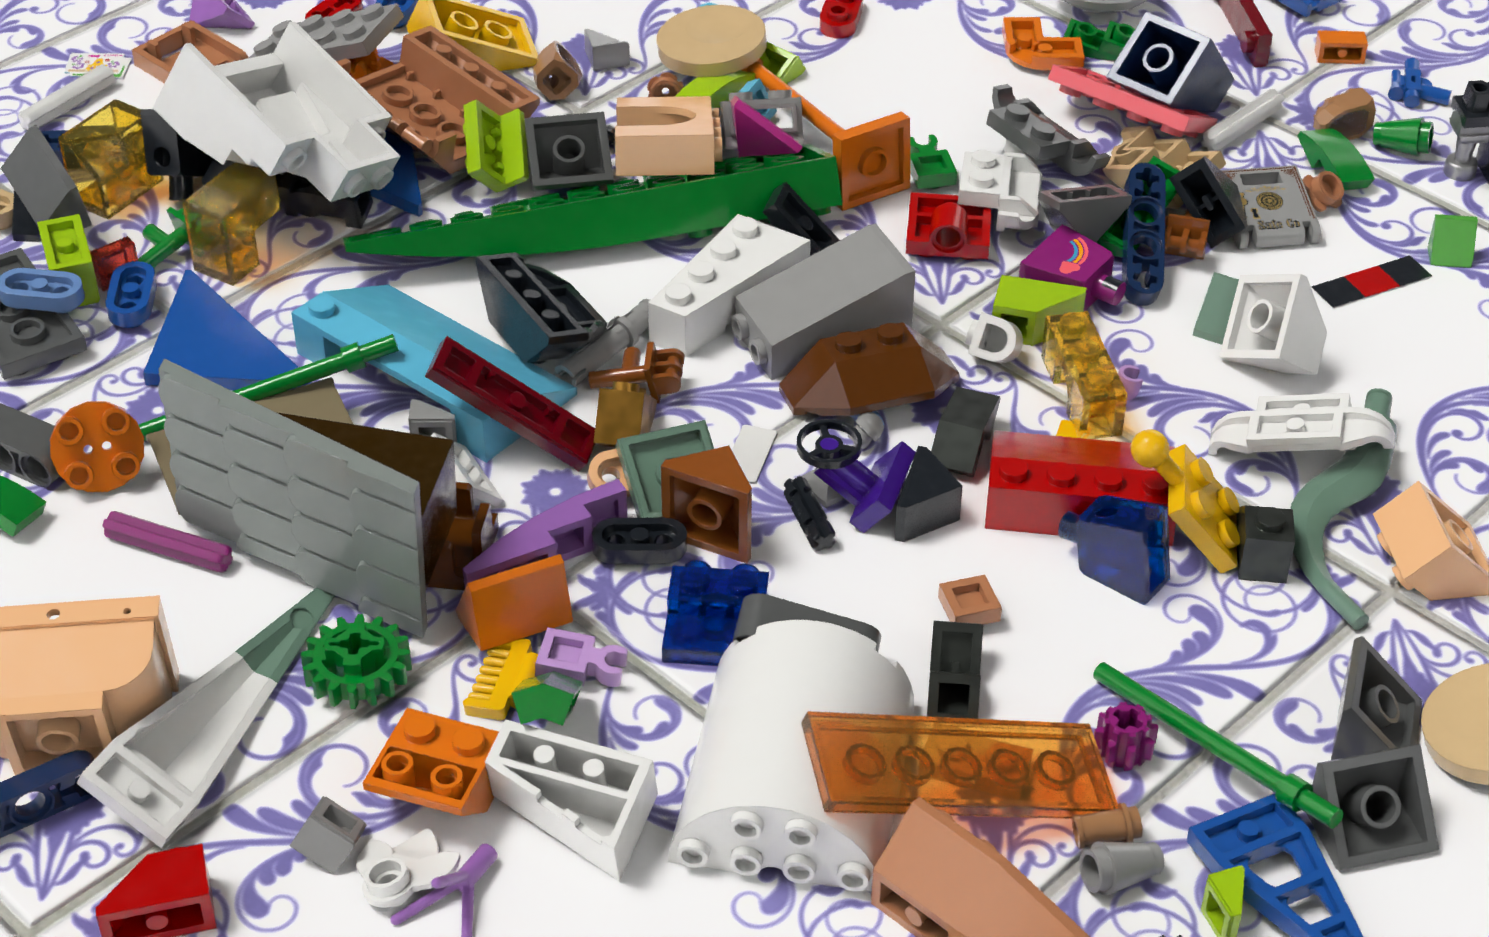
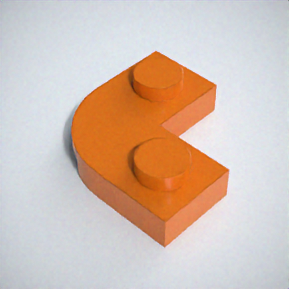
M1003 17L1002 33L1005 52L1015 63L1035 70H1051L1052 65L1084 68L1085 57L1081 37H1043L1040 17Z

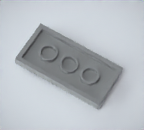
M375 3L355 12H352L351 9H344L329 17L322 18L319 14L314 15L303 22H297V24L335 61H340L345 58L352 59L370 55L403 19L404 15L398 3L387 6ZM286 20L274 26L270 37L257 44L253 48L254 53L249 58L273 53L289 22H292V20Z

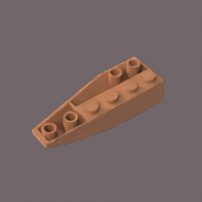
M918 797L911 803L873 868L871 904L915 937H1090L1007 858L1000 854L990 842L977 838L956 823L947 812L936 809L921 797Z

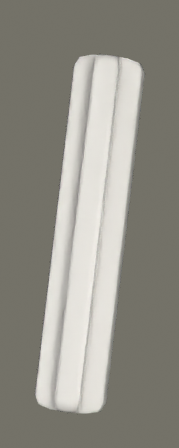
M101 64L22 110L18 114L21 127L28 130L30 127L37 125L38 128H41L113 85L115 82L114 71L111 67Z
M1269 89L1203 132L1204 139L1201 140V145L1207 147L1209 151L1220 150L1280 110L1282 102L1285 100L1283 94H1278L1275 89Z

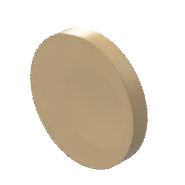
M708 5L681 12L667 20L659 29L656 37L658 55L661 62L674 72L694 77L722 76L745 69L763 55L767 46L766 29L762 19L750 10L731 5Z
M1489 663L1462 670L1439 684L1425 702L1421 716L1425 745L1436 764L1457 778L1484 785H1489Z

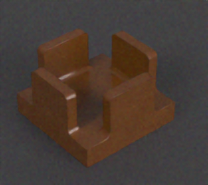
M456 482L457 513L428 584L430 588L464 591L463 568L495 541L499 528L498 513H491L490 503H480L478 511L475 510L473 488L470 483Z

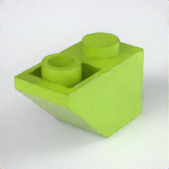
M1001 275L992 315L1015 324L1022 333L1023 345L1034 346L1082 326L1087 288Z

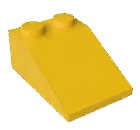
M418 0L406 25L408 34L431 25L499 71L532 67L537 63L538 53L523 17L461 0Z

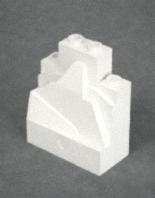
M295 21L289 22L273 53L216 66L191 43L184 44L152 107L185 141H188L222 165L227 161H233L259 167L268 176L288 172L305 177L330 202L346 197L353 198L369 190L382 189L393 178L394 172L392 170L400 158V155L384 140L386 136L384 130L393 116Z

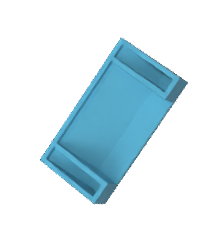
M390 285L323 291L291 312L297 353L312 362L341 353V347L358 342L360 346L393 334L399 351L369 361L368 363L450 409V413L455 414L457 443L466 446L472 455L486 463L521 436L425 377L439 344L446 336L560 407L577 395V387L535 364L524 363L515 353Z

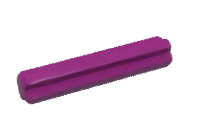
M119 511L110 512L102 524L104 535L107 538L219 573L226 572L228 566L233 561L232 548L228 545Z

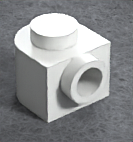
M981 312L979 320L974 319L968 329L966 344L970 345L967 354L995 363H1008L1014 360L1022 350V333L1012 322Z

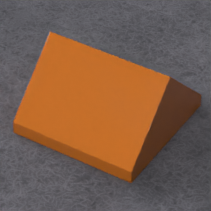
M561 554L467 583L455 611L460 622L481 651L546 631L547 627L556 628L573 622L565 565Z

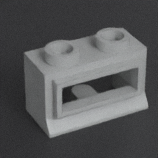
M792 90L768 91V99L753 100L752 92L729 93V101L720 102L722 149H737L730 102L735 95L754 109L792 108V127L781 129L796 139L801 145H804L801 97H792Z

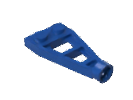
M1276 793L1189 827L1187 843L1208 869L1215 873L1236 866H1243L1245 868L1243 900L1290 937H1364L1309 827L1296 812L1276 800ZM1285 851L1293 857L1301 877L1275 887L1266 883L1252 872L1249 865ZM1316 894L1331 916L1310 925L1288 905Z

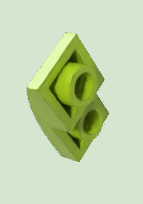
M740 70L722 76L697 77L687 84L675 97L711 96L712 108H720L721 101H729V93H736L748 81L755 80V73Z

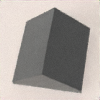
M604 112L524 118L529 179L533 191L614 184Z
M38 126L30 127L1 167L6 178L36 224L40 221L80 214L83 229L92 226L76 184Z
M1363 636L1355 638L1353 641L1342 687L1331 760L1417 744L1422 699Z
M1421 744L1317 763L1312 784L1313 792L1343 810V818L1338 826L1331 829L1309 814L1307 815L1336 869L1342 870L1439 850Z

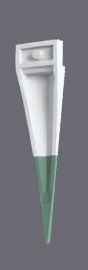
M315 588L203 676L114 738L81 773L77 784L162 848L184 822L193 815L335 595Z

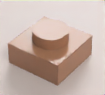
M985 574L939 584L938 598L950 622L989 624L1001 621L1002 606Z

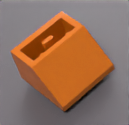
M406 708L364 779L363 790L459 816L485 813L495 798L492 794L485 760L499 731Z

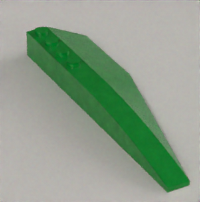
M804 144L800 152L794 154L724 158L722 162H715V175L643 176V182H639L638 179L624 177L615 179L614 184H607L606 190L600 191L599 186H582L567 191L568 198H560L559 193H549L490 206L491 214L483 216L481 212L473 213L470 210L454 214L455 216L450 218L451 223L443 225L442 220L429 219L409 225L410 231L402 232L401 227H391L345 237L343 242L346 252L366 254L477 257L516 252L519 255L607 247L688 233L689 238L706 237L713 234L712 228L726 226L737 214L755 220L768 219L762 212L774 189L784 182L790 185L817 216L831 213V207L843 204L836 156L811 144Z

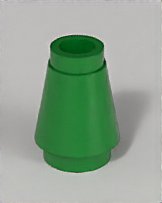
M1424 117L1376 122L1373 131V145L1418 157L1421 153L1429 154L1433 144L1434 123L1426 122Z

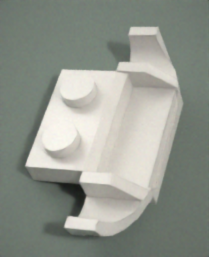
M1007 139L1004 155H995L987 150L964 151L958 204L998 209L996 231L1004 232V228L1028 230L1032 227H1037L1040 206L1038 193L1041 191L1042 172L1027 153Z
M1350 393L1259 396L1255 411L1230 413L1216 422L1211 430L1208 455L1217 454L1220 447L1244 454L1336 449L1346 451L1356 450V447L1370 442H1378L1382 444L1384 449H1394L1395 432L1391 423L1382 414L1369 408L1352 407Z

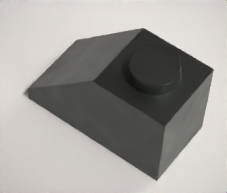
M1241 506L1237 513V530L1240 536V544L1237 545L1238 579L1286 584L1295 545L1293 509Z

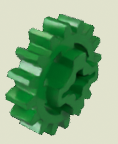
M357 614L353 623H347L343 617H338L337 627L331 629L328 626L321 625L319 627L320 638L308 637L306 640L308 650L301 652L306 687H313L316 699L329 695L330 706L336 707L342 700H348L350 709H356L359 700L365 699L371 706H376L377 695L382 693L387 697H394V684L406 685L408 682L406 671L412 670L411 651L407 635L400 636L399 626L396 623L384 628L383 617L377 616L371 623L365 622L363 614Z

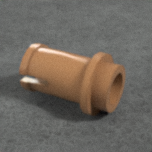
M1124 802L1118 803L1117 809L1072 815L1073 835L1078 849L1092 846L1095 842L1124 841L1133 843V839L1142 838V823L1138 808L1136 806L1127 807Z

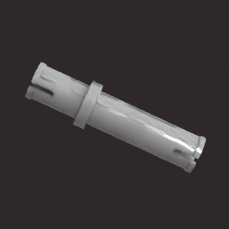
M650 299L641 300L638 305L621 317L619 315L615 316L608 322L605 332L589 341L567 360L558 364L555 367V374H560L565 370L558 378L576 387L588 376L590 371H596L622 349L633 347L638 342L639 336L649 329L648 302Z

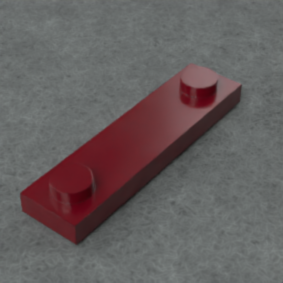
M1217 0L1240 42L1242 52L1247 54L1254 68L1266 67L1269 61L1273 34L1254 1Z
M446 336L443 339L426 372V378L580 472L587 465L595 446L594 427L450 337Z

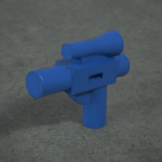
M1408 58L1405 61L1404 75H1401V71L1398 69H1394L1391 72V86L1388 91V97L1391 100L1398 101L1403 98L1405 106L1409 108L1417 107L1420 99L1444 105L1449 104L1452 90L1432 86L1430 80L1421 78L1420 62L1418 59Z

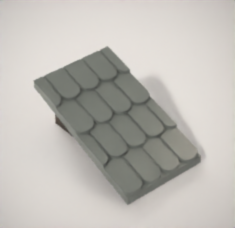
M164 358L158 369L160 377L159 396L165 410L166 421L164 423V431L170 444V469L175 478L177 491L175 503L180 515L193 525L237 542V549L295 572L309 585L359 605V612L374 618L377 616L383 617V622L391 625L396 623L400 629L423 638L428 627L426 589L457 513L454 440L274 412Z

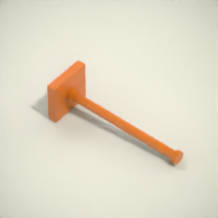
M761 58L741 70L755 73V79L760 78L763 85L770 91L792 90V97H801L802 116L833 140V155L836 156L843 204L837 206L840 210L845 211L910 188V117L900 111L845 130L763 66Z

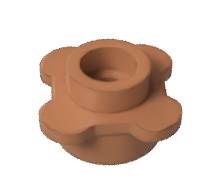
M1322 171L1315 177L1306 175L1302 179L1315 210L1323 212L1327 207L1338 208L1341 206L1344 187L1336 174L1331 171Z

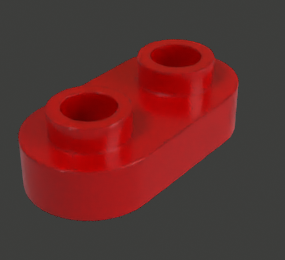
M825 0L820 13V32L827 37L835 39L847 38L853 35L863 11V0Z

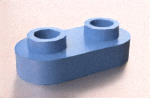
M15 268L0 275V301L4 305L15 309L51 311L62 314L73 311L85 298L81 278L71 272Z

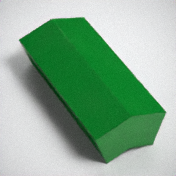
M555 671L523 680L511 693L520 723L524 724L543 718L563 726L573 712L583 682Z

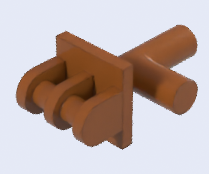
M1188 209L1184 216L1171 213L1165 215V254L1204 260L1210 220L1192 217Z
M648 342L644 365L640 366L641 351L636 347H628L624 351L621 368L590 371L588 374L589 385L591 389L612 387L614 381L636 384L647 383L651 397L657 400V404H660L661 395L676 393L680 390L685 355L676 348L656 350L655 343Z

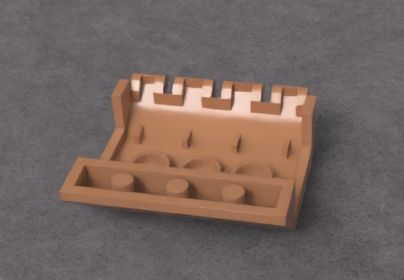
M431 25L403 36L399 63L356 79L393 116L385 130L394 134L450 174L466 168L465 159L467 154L466 139L463 132V105L478 100L499 116L519 109L524 112L525 118H530L540 104V97ZM346 58L337 61L350 75L351 61Z

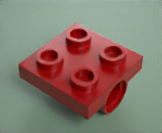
M911 192L905 254L923 257H959L966 260L988 259L991 208L958 204V195Z

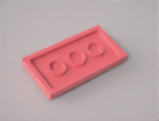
M1052 65L1048 80L1061 84L1059 87L1060 92L1081 98V95L1093 98L1092 104L1107 110L1114 111L1116 108L1127 111V118L1144 124H1148L1149 121L1160 124L1161 131L1173 136L1183 137V135L1197 138L1198 133L1205 132L1214 126L1218 120L1196 110L1168 107L1108 81L1105 75L1083 67Z

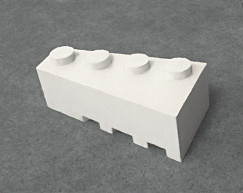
M737 214L648 302L649 342H654L655 346L663 349H679L687 357L726 332V325L731 323V316L735 315V296L810 257V240L756 221L753 218Z

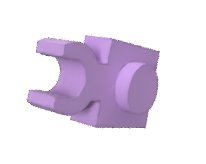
M547 627L535 663V676L555 671L582 681V686H584L586 677L592 676L596 677L603 685L618 687L621 684L622 668L610 665L626 667L628 650L618 645H608L601 649L595 648L596 636Z

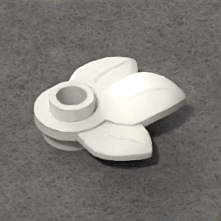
M425 828L393 848L383 841L370 839L357 856L356 867L364 878L362 891L366 901L376 907H394L407 900L415 891L433 888L431 885L433 878L454 873L459 866L461 857L459 852L455 851L439 852L433 831L430 828Z

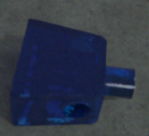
M1103 495L1099 496L1081 515L1068 511L1062 517L1058 528L1059 537L1077 544L1078 565L1083 575L1142 605H1146L1170 580L1168 507Z

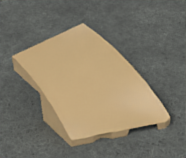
M1151 126L1125 127L1121 131L1123 142L1120 145L1114 146L1109 163L1103 168V171L1107 178L1124 189L1130 170L1139 163H1148L1153 156L1179 171H1182L1204 156L1220 170L1226 165V161L1221 151H1191L1186 138L1157 139ZM1178 193L1167 208L1179 209L1184 204Z

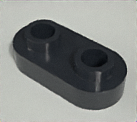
M609 518L599 522L592 531L593 553L599 560L609 564H669L680 560L686 554L687 530L681 522L672 518Z

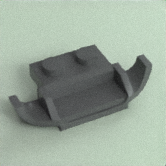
M1010 85L993 86L992 101L994 109L989 110L986 124L1036 161L1049 159L1074 176L1088 175L1096 169L1107 166L1111 156L1107 153L1098 154L1090 141L1085 138L1078 139L1045 116L1030 99L1017 100L1013 95Z

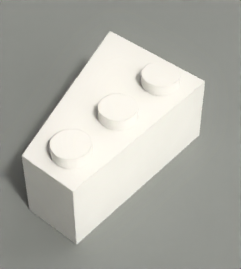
M505 719L485 760L493 796L620 882L658 795L653 760Z

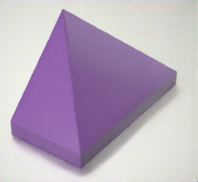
M192 0L190 20L203 27L252 29L255 25V22L236 0Z

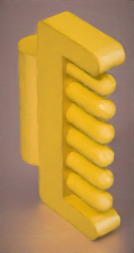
M518 639L487 650L488 657L483 659L484 665L480 667V674L475 679L477 683L472 685L473 692L469 693L468 698L463 700L466 715L503 720L506 718L510 706L516 709L511 693L523 680L536 677L535 663L538 654L532 652L529 639Z

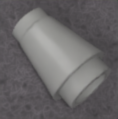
M1095 842L1090 849H1086L1081 853L1079 861L1080 874L1087 889L1093 893L1100 892L1105 896L1151 878L1153 875L1161 874L1165 865L1163 852L1155 842Z

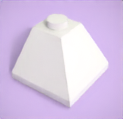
M1301 273L1240 275L1219 357L1228 361L1282 373L1317 374L1323 354L1327 329L1307 276Z

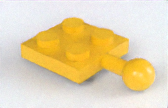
M1153 429L1139 432L1131 442V455L1139 465L1147 468L1154 467L1169 484L1168 515L1221 574L1238 567L1237 545L1240 544V536L1237 530V513L1240 507L1234 492L1229 487L1223 488L1213 476L1207 461L1202 457L1197 458L1186 444L1169 451L1168 440L1161 432Z

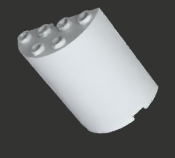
M785 620L758 626L754 635L741 642L735 639L725 650L719 661L669 850L668 862L683 864L692 868L704 867L737 872L747 876L758 875L761 869L774 867L781 869L784 876L795 883H813L840 887L849 891L872 892L873 868L890 841L914 708L912 685L898 661L891 664L875 650L877 643L868 637L848 628L821 621Z

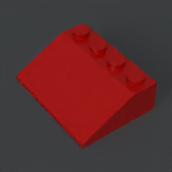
M993 431L984 529L1121 542L1122 534L1141 540L1144 544L1167 546L1164 542L1112 524L1107 527L1108 522L1166 541L1169 546H1173L1176 523L1168 515L1169 484L1154 467H1143L1133 459L1130 450L1131 443ZM1169 446V451L1175 447ZM1132 503L1138 506L1145 514L1146 525L1141 529L1132 528L1123 521L1120 514H1106L1104 510L1109 507L1120 509L1123 504ZM1159 508L1164 509L1165 537L1160 536ZM1072 512L1089 518L1090 527L1088 533L1072 528L1074 521ZM1124 536V542H1128V538ZM1130 538L1131 543H1140L1139 541Z

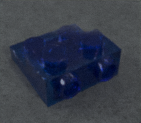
M700 560L690 561L685 566L673 565L667 596V618L662 643V662L718 666L723 653L732 643L743 599L750 594L761 593L769 595V572L759 571L754 565L746 563L738 564L733 569L711 568L709 564Z

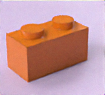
M1318 30L1314 49L1317 63L1364 64L1368 47L1365 31Z

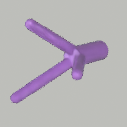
M481 844L457 872L433 878L431 885L435 889L394 914L390 918V922L393 925H399L457 889L462 892L461 937H472L474 885L497 859L498 854L496 850L489 844Z

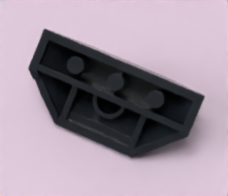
M516 252L477 256L476 267L488 320L524 363L542 364L547 360L565 358L606 331L607 322L568 281L542 267L526 263L527 258Z

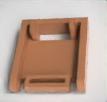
M193 20L185 22L131 49L134 65L164 84L181 51L163 60L162 57L183 47L186 43H191L214 66L249 58L244 50Z

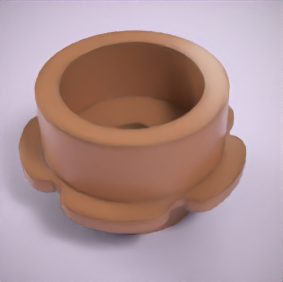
M662 73L659 77H652L648 82V97H675L684 88V85L677 80L676 75ZM668 88L669 92L667 94H664L662 92V89Z

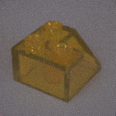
M114 99L58 137L64 168L76 184L86 211L107 220L164 180L163 176H150L147 172L140 109L120 100Z
M234 162L182 202L194 271L234 286L260 265L255 230L281 210L276 175L268 176L263 170Z

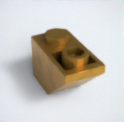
M614 381L612 389L600 388L594 443L600 446L616 447L617 439L650 432L656 412L657 400L646 394V388H642L640 384Z

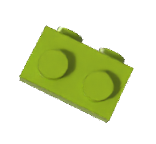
M478 100L463 105V132L466 139L467 154L465 166L468 175L496 193L529 179L524 112L515 109L499 116Z

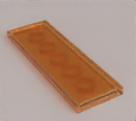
M807 711L801 721L824 812L906 814L911 803L918 797H921L936 809L944 810L950 816L1072 819V815L1075 814L1083 815L1117 809L1118 806L1090 724Z

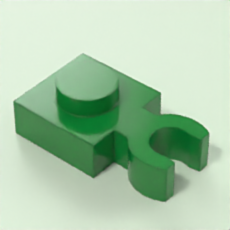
M933 134L928 135V144L926 145L918 144L915 142L914 137H910V173L917 189H937L943 186L956 185L957 170L947 149L937 150L938 139Z

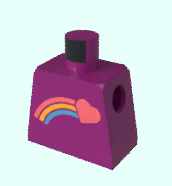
M1063 224L1020 262V278L1086 287L1084 312L1097 299L1117 306L1126 290L1125 282L1112 277L1114 263L1112 252Z

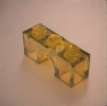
M1088 311L1045 316L1041 358L1053 384H1067L1066 413L1077 437L1098 439L1121 436L1128 394Z

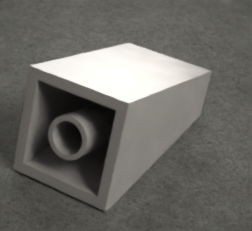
M876 223L868 225L735 296V315L731 316L733 333L738 340H743L750 351L753 362L756 365H761L771 380L787 376L822 338L836 336L846 331L856 332L876 328L885 323L904 322L912 328L915 270Z

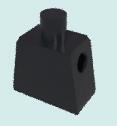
M140 109L148 174L150 176H169L170 201H194V177H203L213 158L188 141H185L154 109Z

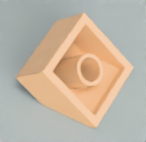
M1417 481L1373 513L1381 530L1377 534V539L1384 550L1394 558L1396 565L1392 567V570L1404 588L1409 591L1415 588L1430 601L1489 595V559L1471 524L1420 481Z

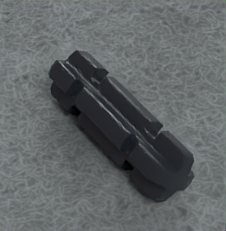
M798 476L795 479H787L784 483V496L789 505L793 506L791 509L803 532L808 535L806 538L811 547L817 551L825 547L830 549L835 544L834 536L836 532L831 523L826 520L827 516L816 495L811 491L812 488L807 479L802 476Z

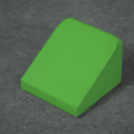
M1435 214L1427 247L1431 265L1470 268L1472 266L1478 224L1477 217Z

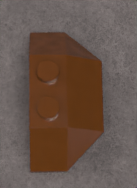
M885 323L876 328L856 332L846 331L836 336L820 339L779 383V392L793 415H806L810 412L821 416H853L936 398L947 390L951 384L959 381V372L943 349L906 323Z

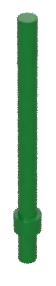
M393 334L360 346L358 342L341 347V353L233 390V392L251 401H257L344 370L352 373L366 368V362L397 352L399 348ZM165 415L138 424L144 436V441H147V434L164 429Z
M1106 662L1100 663L1095 668L1093 673L1095 680L1133 704L1141 705L1147 713L1276 793V800L1292 811L1299 812L1302 810L1331 829L1338 826L1341 822L1343 810L1314 793L1313 786L1293 773L1285 775Z

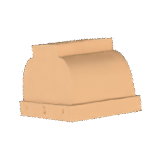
M160 595L0 607V758L9 759L14 775L76 750H85L91 753L95 759L114 738L170 700L172 692L179 691L180 671ZM54 615L59 616L56 619H50Z

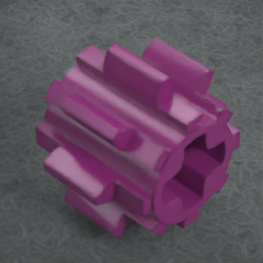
M1119 702L1118 706L1114 708L1110 706L1106 713L1100 712L1098 715L1092 746L1095 749H1099L1100 758L1105 757V763L1111 768L1116 766L1123 768L1124 771H1131L1133 766H1141L1145 760H1152L1159 727L1158 724L1152 723L1151 715H1146V710L1139 704L1133 706L1127 705V702Z

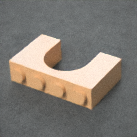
M711 96L617 98V126H615L616 176L715 175V162H722V137L719 108H712Z

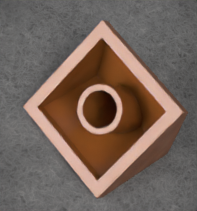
M730 446L665 460L661 465L662 517L678 520L685 526L687 530V544L748 564L751 559L752 487Z

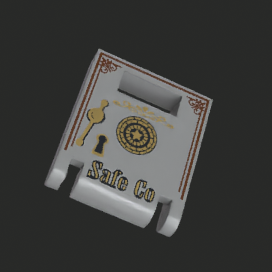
M1297 165L1221 170L1238 186L1248 224L1247 228L1233 236L1238 249L1248 247V231H1252L1251 237L1255 248L1303 245L1305 234L1310 244L1320 242L1321 227Z

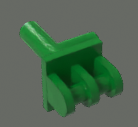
M193 203L186 204L178 211L173 207H169L166 211L175 231L168 235L154 224L147 225L143 230V237L155 246L135 261L148 263L154 268L185 243L205 256L209 253L206 245L220 234L222 224L217 219L211 218L207 212L200 211V208Z

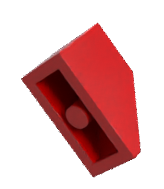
M203 843L147 854L95 908L101 936L177 937L216 929L211 881Z

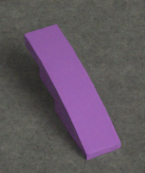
M616 479L578 494L534 516L497 540L463 568L464 586L466 587L468 582L561 554L563 561L593 551L592 531L599 522L609 518H627V490L620 480Z

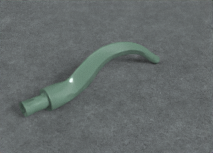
M1382 388L1371 389L1366 394L1364 408H1369L1382 414L1391 423L1395 432V448L1397 428L1390 418L1392 394ZM1378 442L1367 443L1356 447V450H1346L1339 461L1304 485L1295 496L1290 508L1293 509L1295 545L1293 553L1300 568L1322 597L1354 630L1362 629L1368 623L1369 616L1332 579L1324 558L1323 535L1326 526L1334 516L1371 496L1382 485L1390 469L1394 449H1384L1382 444Z

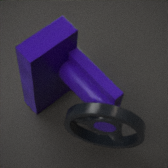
M821 419L805 425L799 431L796 442L797 453L800 458L809 465L816 467L813 473L855 506L849 523L862 533L892 512L916 453L905 442L901 441L878 459L870 470L857 460L862 451L861 434L851 424L836 419ZM828 429L840 430L849 434L855 440L857 446L844 445L839 437L830 435ZM819 430L820 437L815 442V450L808 453L804 449L802 441L810 433Z

